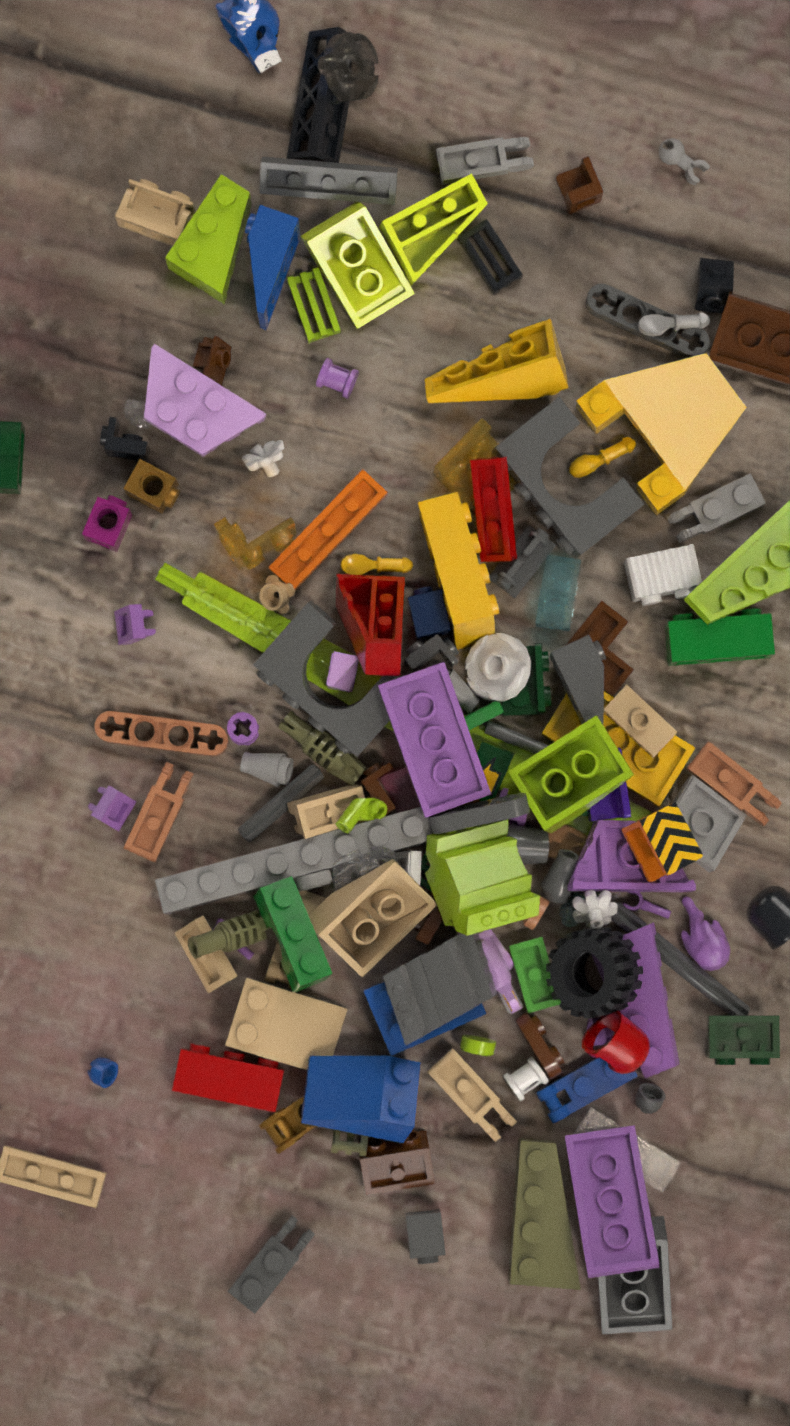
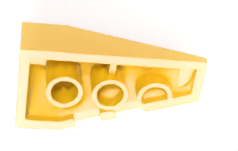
M551 319L518 329L509 334L510 341L496 348H493L490 344L481 349L482 354L478 358L470 362L460 360L426 378L425 389L428 403L537 399L546 395L552 396L561 390L568 389L566 368Z

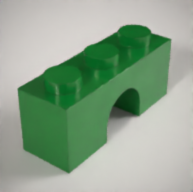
M290 876L260 888L254 895V899L266 928L271 927L279 941L282 951L280 962L293 993L325 981L333 973L293 877Z

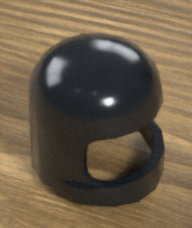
M780 886L767 887L751 900L746 915L751 926L775 950L790 939V893Z

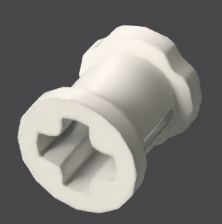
M532 1056L527 1059L528 1063L512 1074L506 1073L503 1075L508 1086L520 1102L525 1099L524 1095L539 1084L549 1082Z

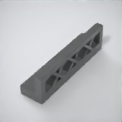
M262 157L260 194L395 205L398 168Z

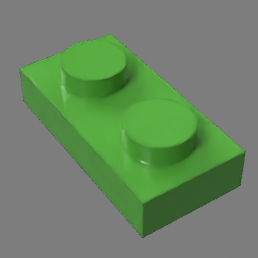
M543 937L508 946L527 1013L560 1005L561 1000H554L551 996V993L554 991L553 986H547L546 979L551 977L550 972H546V964L550 963Z

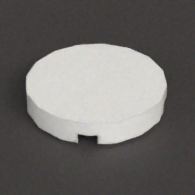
M496 633L480 638L470 648L465 660L468 686L477 696L492 702H505L516 697L525 687L530 676L531 660L527 648L519 639L505 633Z

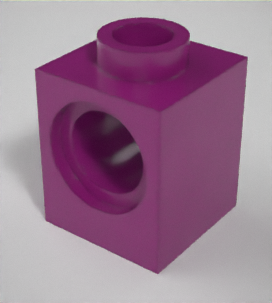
M108 495L107 500L97 496L82 532L85 540L118 552L132 518L130 509L126 508L127 502ZM106 514H114L118 517L116 525L111 529L100 527L101 518Z

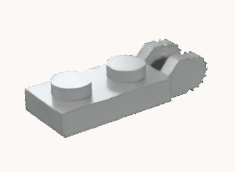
M501 137L436 149L441 184L455 183L471 173L474 179L531 169L534 166L531 157L507 160L505 153L527 149L530 146L529 137L504 140Z
M750 473L690 502L688 506L670 514L666 518L669 524H673L693 514L698 525L684 529L676 536L678 542L682 543L701 533L705 535L763 507L766 502Z

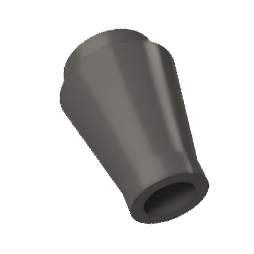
M567 849L559 850L555 861L540 884L542 887L541 894L547 900L563 904L567 903L569 897L574 895V891H568L567 885L579 858L575 852Z

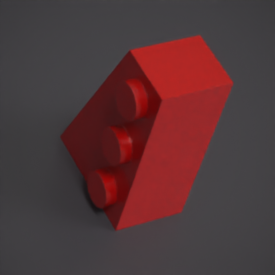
M336 574V608L365 675L400 676L405 577Z

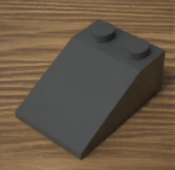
M664 1216L651 1217L659 1268L598 1277L602 1334L672 1330L668 1239Z

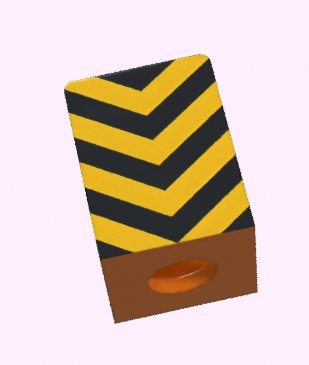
M676 802L656 810L621 829L648 882H653L665 875H671L703 857Z

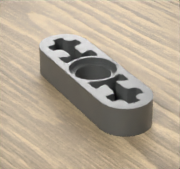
M517 793L457 806L428 818L432 833L440 834L519 817L529 813L530 808L526 793Z

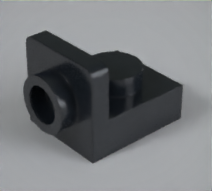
M110 416L108 426H102L100 445L105 446L104 449L107 456L134 461L141 459L148 463L150 453L148 442L143 441V437L135 434H123L122 438L118 437L119 421L117 417Z

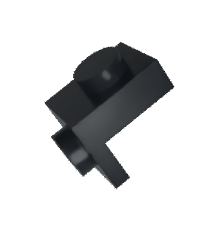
M700 258L695 310L723 313L729 292L733 293L734 261Z

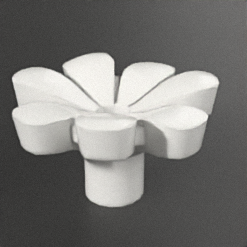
M269 441L264 445L263 449L261 445L257 444L250 450L251 454H245L242 457V461L249 471H255L261 467L264 469L267 477H273L279 473L275 461L283 457V441Z
M589 890L584 893L585 900L581 897H575L572 900L573 907L576 909L572 913L575 922H585L586 927L600 929L603 925L611 922L612 915L617 914L618 905L615 902H610L611 893L607 890H603L598 897L594 890Z

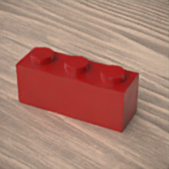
M190 1043L189 1049L182 1048L180 1050L172 1091L270 1112L277 1111L285 1069L278 1068V1061L259 1057L258 1063L244 1061L245 1054L224 1050L223 1056L209 1054L211 1047Z

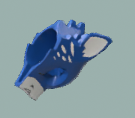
M224 0L222 3L216 4L215 7L218 17L223 24L222 27L231 36L229 41L249 59L258 74L281 62L275 47L279 34L280 20L277 11L268 0ZM257 30L261 31L262 37L260 40H257Z

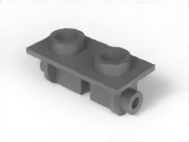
M529 524L516 541L517 559L513 561H500L489 575L490 580L515 599L555 548L556 544L548 539L549 535L540 528L536 530Z

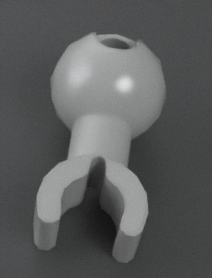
M669 138L664 140L659 147V157L663 163L668 165L677 164L685 171L686 180L692 185H696L700 181L694 175L693 168H700L703 172L710 168L706 161H694L686 155L684 145L680 140ZM663 144H666L668 149L663 148Z

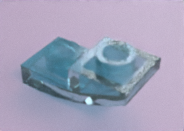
M547 555L537 609L536 627L570 631L576 603L575 595L581 571V559Z

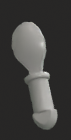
M704 313L690 315L674 314L673 317L650 314L643 316L638 321L637 327L644 335L654 337L662 335L669 328H674L675 331L687 328H705L710 323V318Z

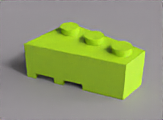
M221 174L165 257L169 270L224 305L252 205L250 192Z

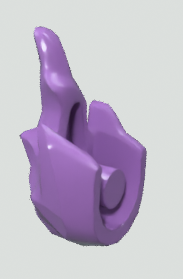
M684 897L682 903L689 915L691 934L689 935L684 930L681 932L684 946L689 955L703 970H718L729 961L730 945L727 937L716 920H713L710 925L707 920H704V914L695 906L692 899Z

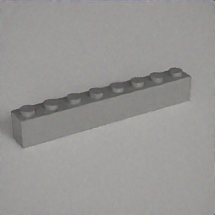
M419 807L389 815L382 819L356 824L349 834L338 829L155 880L163 913L168 915L259 890L264 886L290 876L295 879L427 843V835L433 833L429 818L424 817L422 809Z

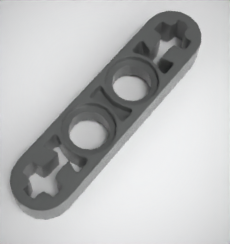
M597 284L587 294L585 303L590 314L681 357L689 358L705 354L709 347L710 340L707 332L699 328L683 329L684 331L681 334V337L691 340L693 336L699 338L698 344L702 348L696 347L694 351L689 350V343L681 338L677 344L672 343L678 333L674 328H672L671 335L664 338L644 335L637 327L638 322L628 323L625 321L622 314L625 308L630 306L636 307L641 312L642 317L650 314L673 317V314L610 285ZM603 293L607 295L606 301L614 306L617 299L622 301L616 316L611 314L614 307L604 304L601 308L595 306L596 300L592 297H599Z

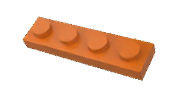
M362 469L268 567L269 570L283 583L292 584L296 591L388 495V492Z

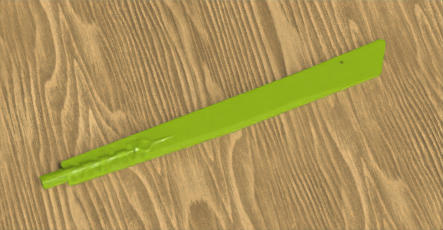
M165 562L155 578L159 583L184 596L182 600L184 606L262 653L265 652L291 622V620L266 609L263 605L202 572H199L194 579ZM323 639L309 657L307 663L308 681L348 705L358 702L382 676L365 675L360 662H358L352 692L329 689L326 686L332 653L335 651L353 654ZM389 721L384 727L394 732ZM482 724L469 730L476 752H478L482 740H485L515 753L499 790L502 791L503 788H508L507 794L509 795L521 793L508 771L535 754L485 734L486 726ZM629 800L631 817L605 820L637 821L651 814V812ZM580 815L565 825L571 826L588 836L592 824L596 821L591 822L588 817Z

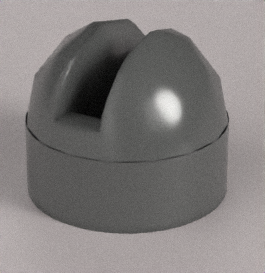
M652 1083L641 1084L635 1096L636 1106L645 1114L657 1112L665 1100L664 1091Z

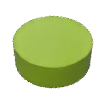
M462 1035L460 1043L462 1051L481 1056L494 1055L496 1041L475 1035Z

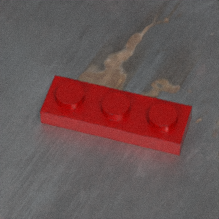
M507 456L470 460L478 540L481 548L480 560L481 562L513 561L517 559Z

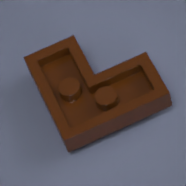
M601 601L566 645L587 635H590L592 642L599 641L606 656V659L602 660L604 664V691L613 696L634 671L632 667L608 649L610 644L627 625L628 621L605 602Z

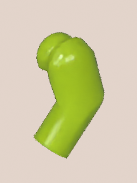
M356 798L352 800L340 816L336 826L342 832L349 834L358 821L384 818L387 814V805L377 798Z

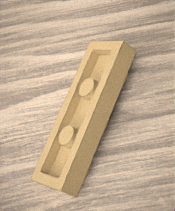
M4 1146L0 1158V1182L93 1208L98 1207L107 1175L106 1172L15 1147Z

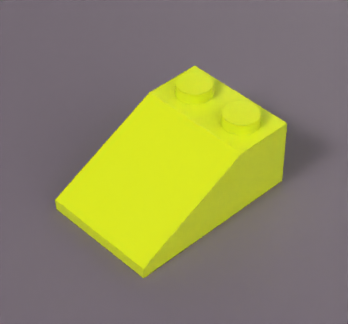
M355 202L300 236L316 265L357 329L415 294L367 208L362 203Z

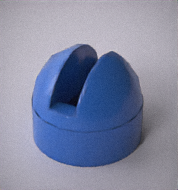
M103 1057L91 1061L90 1065L92 1068L88 1070L89 1079L102 1088L111 1086L118 1074V1064Z

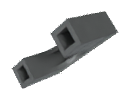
M558 397L498 444L491 452L495 457L507 456L508 473L516 482L513 487L517 494L525 502L530 500L538 511L535 512L537 519L546 529L551 526L559 536L556 542L564 553L568 556L573 554L577 558L641 508L644 503L624 477L597 499L585 505H566L557 501L548 493L541 477L543 458L551 447L580 424L562 399Z
M311 600L253 665L259 669L256 674L263 682L271 687L273 684H276L285 692L282 697L290 706L295 709L301 707L310 715L308 721L322 733L325 730L331 733L336 738L334 741L335 745L343 753H353L358 757L390 721L377 685L399 677L382 676L361 700L350 705L337 706L321 700L312 691L308 683L307 663L314 649L335 627L337 622Z

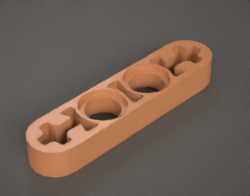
M106 711L100 714L94 724L97 736L104 742L210 757L223 754L229 745V737L226 731L214 724L115 711ZM110 718H114L117 725L127 727L126 719L132 720L129 727L130 739H123L126 733L122 731H113L112 736L108 737L107 731L101 728L102 724H107ZM142 722L151 723L155 730L154 736L148 741H140L135 735L136 727ZM175 727H184L189 733L188 741L182 746L173 745L169 740V734ZM194 728L201 729L198 735L202 737H210L211 732L216 731L218 738L223 739L222 745L217 744L215 750H209L207 743L197 741L198 749L191 748L195 740Z

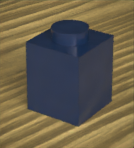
M432 586L414 590L413 596L408 597L407 603L416 640L418 641L421 638L423 640L430 639L436 634L439 636L450 634L451 627L442 590L433 591Z

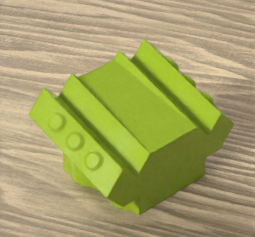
M509 819L446 833L427 835L426 856L430 863V868L425 875L445 926L452 925L457 932L468 936L539 915L540 895L531 892L532 875L528 874L518 853L517 839L508 836Z

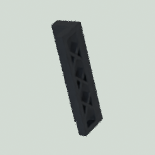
M340 27L309 31L287 159L339 163L361 40ZM327 40L325 49L318 56L319 41ZM320 71V80L312 88L313 78ZM314 103V113L306 120L307 110ZM308 135L307 151L300 152L301 143Z

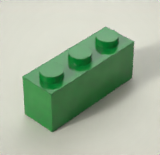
M761 609L742 610L741 616H726L708 625L703 619H693V614H678L672 616L673 621H668L664 626L668 666L770 659L775 655L771 613L762 614Z

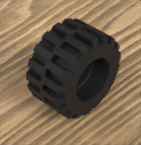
M606 927L574 931L566 934V938L559 939L555 943L558 949L551 950L548 956L552 959V963L546 964V972H550L551 977L546 979L547 986H553L554 991L551 993V996L554 1000H561L559 1007L564 1011L571 1010V1015L584 1016V1018L605 1016L627 1008V1003L634 1001L637 997L634 990L641 989L642 981L638 980V975L643 974V966L638 967L637 960L641 959L639 952L631 950L634 946L630 939L622 940L624 934L619 931L611 932V928ZM590 954L599 959L604 970V981L599 991L590 986L585 976V963Z

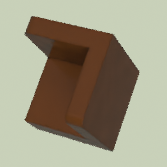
M589 156L581 159L579 167L556 176V183L569 214L601 202L604 191Z

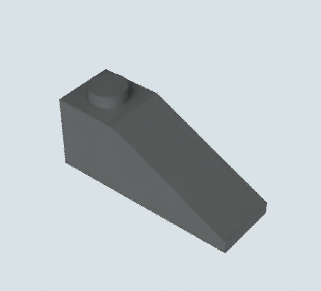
M587 635L551 652L549 658L581 724L596 715L603 724L604 664L602 660L606 659V656L599 641L592 642L590 635Z

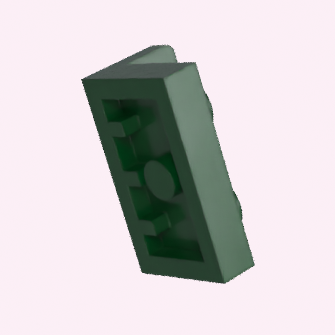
M541 643L525 646L531 660L530 676L525 687L516 697L501 702L504 710L502 717L543 715L545 713V706H551L550 685L544 686L543 672H549L548 651H542Z
M707 1015L708 1050H706V1057L714 1058L715 1065H736V1058H749V1064L770 1065V1058H780L779 1015Z

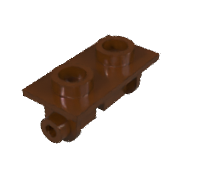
M214 336L213 339L203 337V341L198 343L193 367L203 369L202 374L223 386L226 368L229 367L231 362L232 347L218 336Z

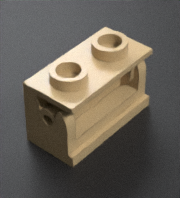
M129 179L130 188H127L119 209L115 214L118 226L173 246L195 214L193 202L190 201L187 195L181 192L171 191V194L158 190L159 187L151 181L140 179L137 182Z

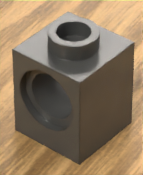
M440 1209L405 1213L410 1259L417 1258L418 1264L438 1262V1256L446 1255Z

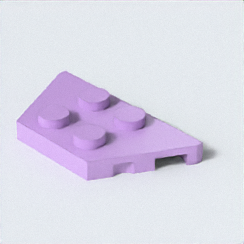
M156 344L152 346L144 419L154 427L203 457L217 449L222 443L231 441L244 430L265 420L266 413Z

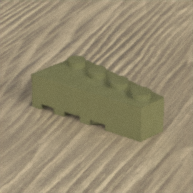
M519 1138L508 1281L513 1285L581 1290L556 1143L548 1140Z

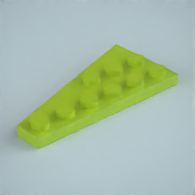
M790 500L684 599L707 625L790 588Z

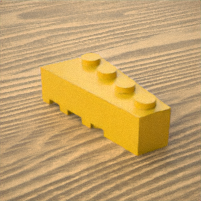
M458 492L420 501L418 502V509L429 554L435 562L433 566L438 587L441 590L443 589L444 594L442 595L449 622H452L453 642L457 650L473 646L480 638L486 635L495 634L494 615L499 614V608L495 594L488 595L485 584L490 583L486 564H479L476 554L481 552L476 532L471 534L469 532L467 523L472 522L468 504L467 502L461 503Z

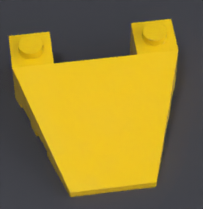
M707 353L603 380L576 400V408L595 434L625 414L660 460L662 465L639 481L636 486L637 491L656 516L685 495L747 408Z

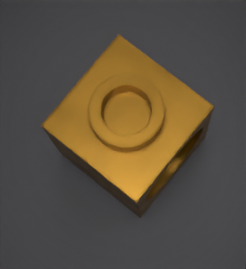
M139 459L123 488L126 495L163 514L166 506L169 508L173 507L180 493V490L177 489L179 484L175 477ZM160 481L163 484L162 491L155 496L145 493V488L149 482Z

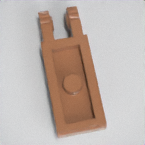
M709 741L706 742L686 768L696 778L732 803L740 811L743 810L762 826H765L769 819L762 811L749 803L753 796L757 794L768 806L778 809L782 804L776 796L762 786L763 783Z
M166 762L155 786L152 785L124 845V849L154 863L159 858L185 801L183 797L193 778V773L186 771L179 781L175 795L164 791L163 789L174 771V765Z

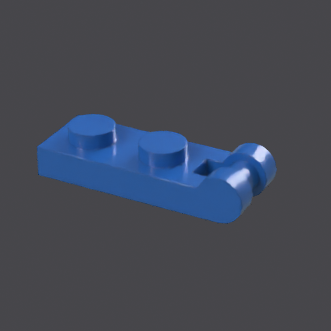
M596 1058L538 1090L536 1095L540 1102H545L550 1111L547 1115L552 1124L638 1076L635 1071L628 1074L616 1073L608 1067V1062L601 1058ZM565 1089L571 1101L562 1105L556 1094Z

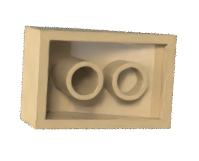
M391 859L331 893L309 914V918L316 933L363 977L437 906V903L394 859Z
M246 978L225 1046L307 1070L310 1056L334 1055L347 1008Z

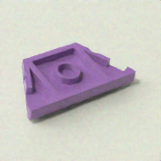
M598 820L592 824L567 888L568 891L693 892L696 890V885L693 879L688 880L683 868L671 875H665L653 882H648L621 831L622 828L636 821Z

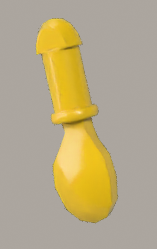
M625 437L622 438V441L604 450L601 449L599 455H582L571 463L569 472L574 478L584 477L594 472L599 466L605 463L609 465L611 461L620 456L633 452L636 447V441L633 438Z
M354 553L342 558L340 567L346 574L363 575L372 569H377L378 574L381 572L407 573L412 570L413 562L405 557L381 558L380 556L377 557L376 561H373L363 554Z

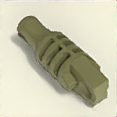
M290 711L283 719L285 722H281L278 728L301 744V749L305 755L323 767L327 772L346 783L354 785L358 782L367 768L353 753H343L335 745V738L326 731L322 733L318 729L312 728L295 715L293 711Z
M258 910L219 922L214 930L188 938V947L195 959L219 950L232 952L266 940L267 935L265 931L272 928H266L263 918L259 916Z

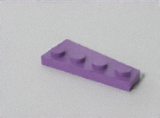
M654 922L624 934L622 939H630L634 946L631 950L639 952L641 959L637 960L638 967L643 966V974L638 975V980L642 981L641 989L634 990L637 997L634 1001L627 1003V1008L619 1012L640 1027L649 1038V1054L645 1062L640 1066L645 1078L680 1064L672 1019H669L666 1002L668 997L666 986H663L660 969L662 963L660 952H657ZM591 954L596 964V967L600 973V976L604 981L603 966L599 959L593 954Z

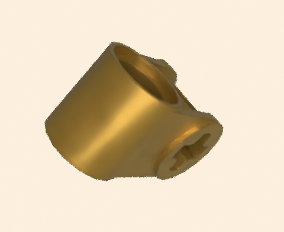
M304 1096L286 1108L283 1107L258 1125L261 1130H266L277 1146L275 1149L277 1154L292 1146L304 1134L316 1127L301 1123L300 1107Z

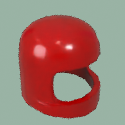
M619 1011L598 1019L585 1032L581 1041L582 1048L593 1058L605 1060L612 1071L620 1074H628L637 1070L645 1062L650 1050V1042L646 1033ZM609 1028L615 1032L606 1045L598 1050H593L595 1039L602 1029Z

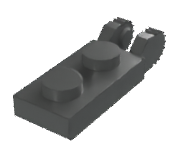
M291 1215L275 1236L272 1235L228 1290L233 1297L254 1314L300 1258L298 1255L315 1235V1233L308 1229L307 1232L301 1235L298 1243L292 1250L281 1241L287 1234L291 1233L298 1221L293 1215Z

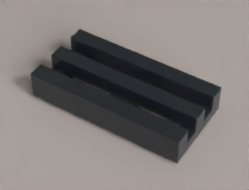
M487 219L458 236L459 242L493 295L499 293L504 287L510 286L512 282L522 279V272ZM484 230L512 274L506 276L479 232ZM471 237H473L474 241L476 242V244L482 251L483 255L491 265L492 269L500 279L499 282L495 281V279L489 272L488 268L478 255L477 251L469 241Z

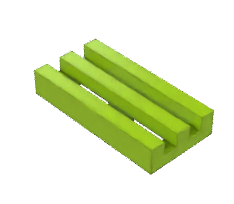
M319 267L312 269L313 271L308 273L306 271L302 272L296 277H287V282L308 343L341 333ZM315 279L331 328H325L310 280ZM303 283L319 332L313 333L297 288L298 284Z

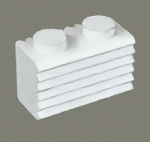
M694 544L629 557L624 562L632 602L641 601L642 606L662 602L661 596L675 594L676 599L686 598L702 582Z

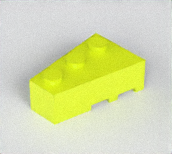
M472 173L383 220L379 225L385 241L410 286L421 277L487 206L488 203Z

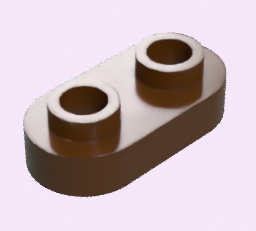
M526 1012L514 1019L549 1079L551 1080L563 1073L559 1066L565 1062L555 1045L548 1048L542 1038V1035L547 1032L537 1015L530 1018Z

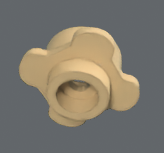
M270 575L266 578V585L260 590V601L266 609L271 611L277 610L278 614L284 615L289 612L288 604L290 598L295 594V589L292 584H285L279 581L276 575Z

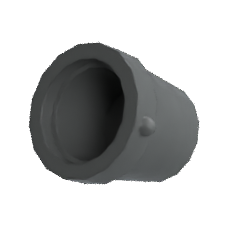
M508 823V836L517 839L518 853L523 865L547 863L549 855L548 832L539 827Z

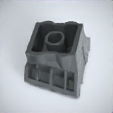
M461 933L383 976L386 991L390 997L405 1046L497 995L478 933L468 936Z

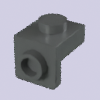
M436 634L426 643L421 638L406 650L409 656L404 659V663L413 673L440 653L448 665L453 668L458 664L455 656L459 654V651L448 637L442 640Z

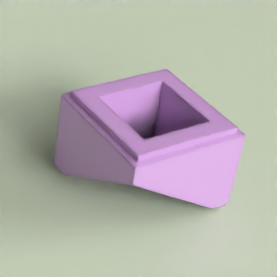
M334 651L331 657L326 686L329 689L352 692L359 662L358 657Z

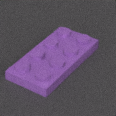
M445 662L377 685L425 818L491 794Z
M635 1125L566 1135L565 1144L588 1278L659 1268Z

